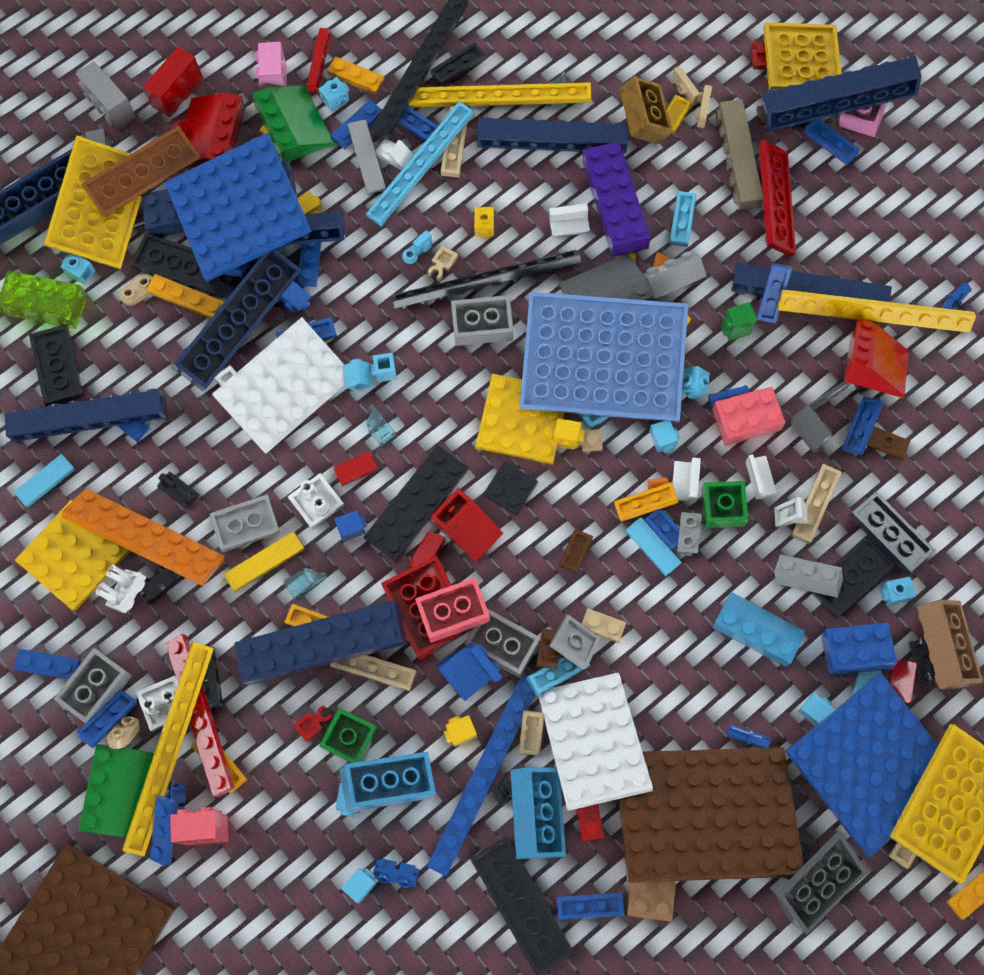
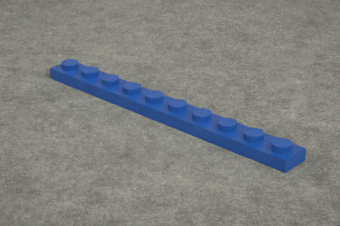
M523 673L427 865L428 868L446 877L522 724L523 710L528 711L536 695L526 679L528 676Z

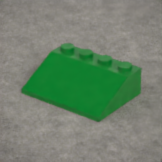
M305 85L271 86L252 93L254 106L282 162H290L334 145V141Z
M101 744L96 745L78 831L126 838L154 753L128 748L113 749L108 745Z

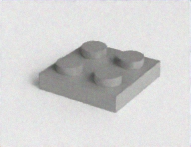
M567 615L555 634L550 647L584 670L588 666L602 638L570 615Z

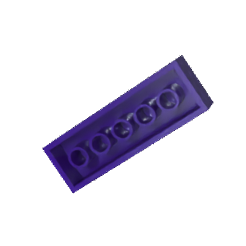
M620 141L583 149L582 163L611 256L616 257L649 249L650 234Z

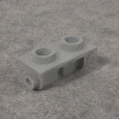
M681 513L677 552H684L686 556H692V553L698 554L702 514Z

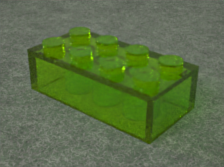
M8 270L0 291V311L9 316L57 326L67 324L69 328L77 329L88 294L81 285Z

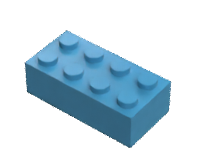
M428 752L348 763L339 769L346 812L430 799L436 794Z
M526 767L511 770L516 859L565 857L561 783L557 768Z

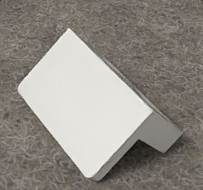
M587 203L549 209L552 237L590 232Z
M749 455L745 463L755 498L761 499L775 496L777 492L767 457L754 458L753 455Z
M692 458L691 463L675 461L673 487L678 501L696 502L701 458Z

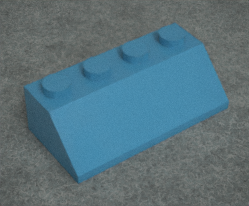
M730 592L712 626L713 629L786 668L791 664L805 633L804 630L733 592Z

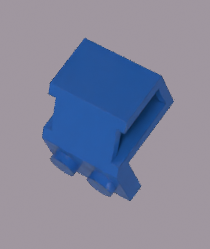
M473 642L467 644L461 650H454L436 665L437 669L464 701L490 680L496 683L502 678L499 674L500 667L494 660L490 662L486 657L488 654L486 649L481 644L477 645Z

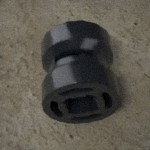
M507 776L501 779L500 784L489 788L501 806L507 802L509 797H512V785Z

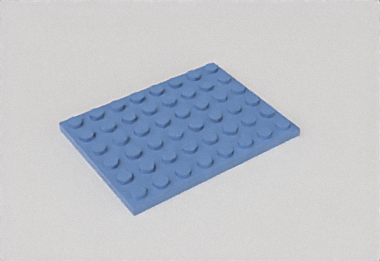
M530 292L520 409L679 422L688 304Z

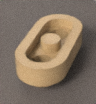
M143 274L123 287L119 293L122 302L127 306H133L150 295L147 293V288L153 277ZM132 292L130 296H126L127 293Z
M130 716L123 718L107 735L108 746L113 749L127 746L140 731L139 720Z

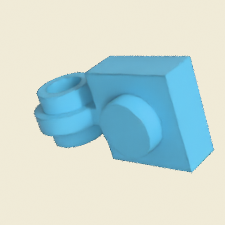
M427 230L412 242L413 246L410 249H406L403 252L402 257L405 263H415L418 255L427 252L433 244L432 235Z

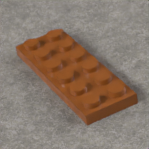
M178 125L82 183L81 186L105 218L194 164L201 157Z

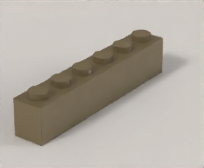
M743 99L720 102L719 110H716V119L720 121L719 133L720 137L724 139L723 153L727 154L726 168L731 173L729 182L730 187L734 188L733 202L737 204L738 211L761 208L763 194Z

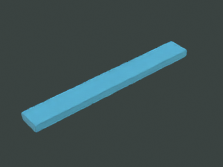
M459 101L368 210L366 216L381 227L472 118L474 111Z

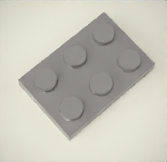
M268 494L210 513L221 552L280 533Z

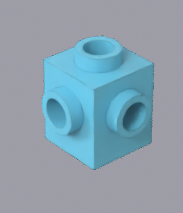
M337 77L327 81L319 88L321 100L331 112L339 106L345 105L349 100L348 86L345 82L341 83Z
M698 366L684 369L682 393L690 399H698L700 396L708 395L710 373Z

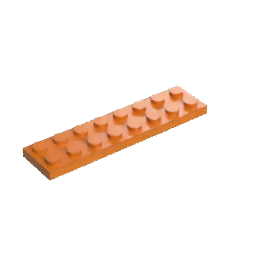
M84 489L62 511L63 518L201 586L209 580L225 559L224 555L88 489Z

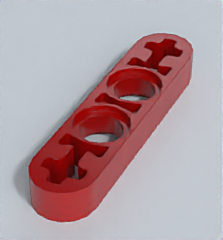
M320 28L307 82V89L310 92H318L331 36L330 29Z

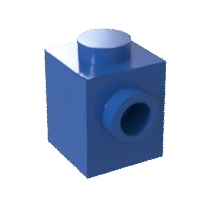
M293 281L280 296L279 300L284 303L283 306L291 313H298L300 310L304 312L310 305L308 300L311 295Z
M358 511L334 518L343 542L366 534L364 528L367 527L364 515L359 516Z

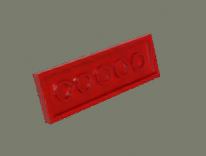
M767 140L759 142V156L765 216L764 224L766 229L765 241L767 246L791 257L796 255L788 152Z

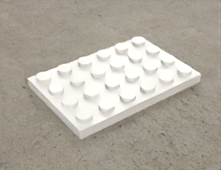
M300 318L212 395L259 448L267 454L345 385L344 364L303 318Z
M619 673L554 687L538 696L542 712L544 713V721L567 811L653 791Z

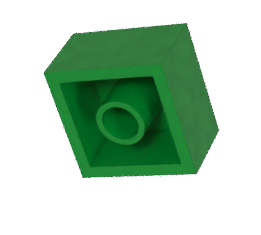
M745 481L704 482L701 488L704 528L745 527L748 522Z
M339 708L319 747L349 763L362 762L379 729L377 726Z

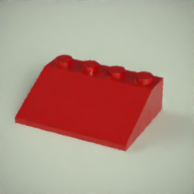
M219 93L191 98L185 123L188 125L186 137L201 158L190 166L197 167L236 147L245 112V105L241 95Z
M857 319L850 337L844 382L904 398L909 350L879 325L869 320Z
M437 555L381 583L388 600H394L400 604L406 636L418 660L439 651L473 629L471 628L430 643L415 599L452 586Z

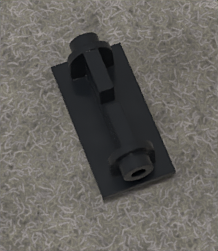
M170 471L167 474L162 473L158 477L160 482L157 487L186 510L200 495Z
M159 566L154 571L156 575L151 579L147 577L144 581L143 589L138 593L143 591L142 597L146 601L153 600L163 591L158 584L162 583L167 588L177 579L176 577L179 574Z
M924 638L910 641L909 645L913 662L917 663L916 674L918 682L934 681L935 671L929 659L930 652Z

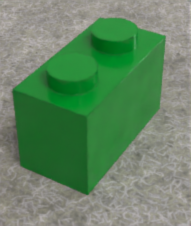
M750 302L727 309L721 330L723 335L727 336L729 342L751 335L757 318Z

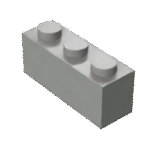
M692 251L681 254V257L678 259H669L660 267H651L643 274L654 293V299L706 277L700 255Z
M785 555L779 556L774 572L776 584L838 597L843 581L841 567Z

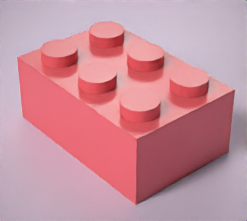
M773 387L717 401L712 409L724 446L781 431L785 424Z
M476 578L415 599L430 643L490 622V616Z
M213 807L199 808V812L191 811V809L177 810V814L171 815V842L182 845L229 842L228 815L222 814V811H217Z

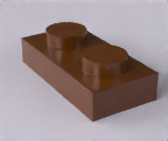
M542 628L537 667L558 669L560 653L550 647L557 630Z

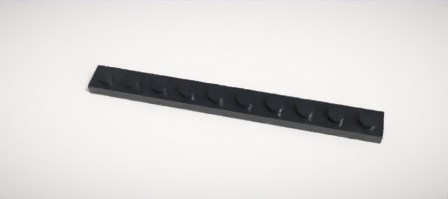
M468 0L447 1L371 128L372 135L389 140L467 8Z
M575 249L393 294L391 298L395 309H405L412 304H425L428 300H441L448 295H461L465 291L472 289L475 291L481 290L484 286L488 285L498 286L508 280L518 281L521 277H534L541 272H554L561 267H574L577 263H581V257Z

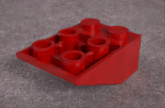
M459 488L430 517L432 524L475 562L504 534L479 506Z

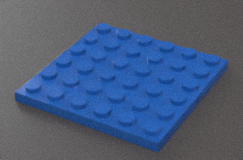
M268 132L164 182L202 275L207 282L312 232Z
M880 673L790 746L785 753L864 855L871 857L892 839L889 836L938 745Z

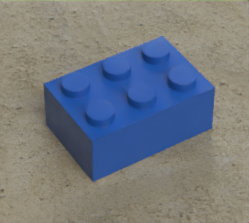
M889 623L826 629L821 636L829 676L892 670L897 664Z

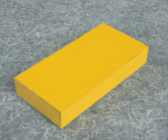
M676 94L667 107L673 134L692 102Z

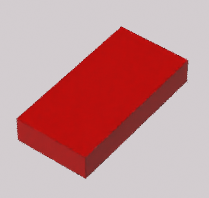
M370 451L333 467L342 487L378 470Z

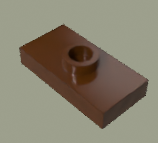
M874 426L867 446L903 460L910 440Z
M574 529L560 560L559 567L578 574L594 536Z

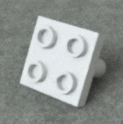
M321 473L310 481H303L300 488L288 496L311 529L344 506V503Z
M113 564L109 567L113 572L107 571L106 576L117 581V585L113 589L105 585V583H101L98 587L104 591L97 589L95 594L107 600L105 604L107 607L126 613L132 608L136 594L143 589L146 576L127 569L123 571Z
M176 676L136 692L147 724L152 732L164 727L178 685Z

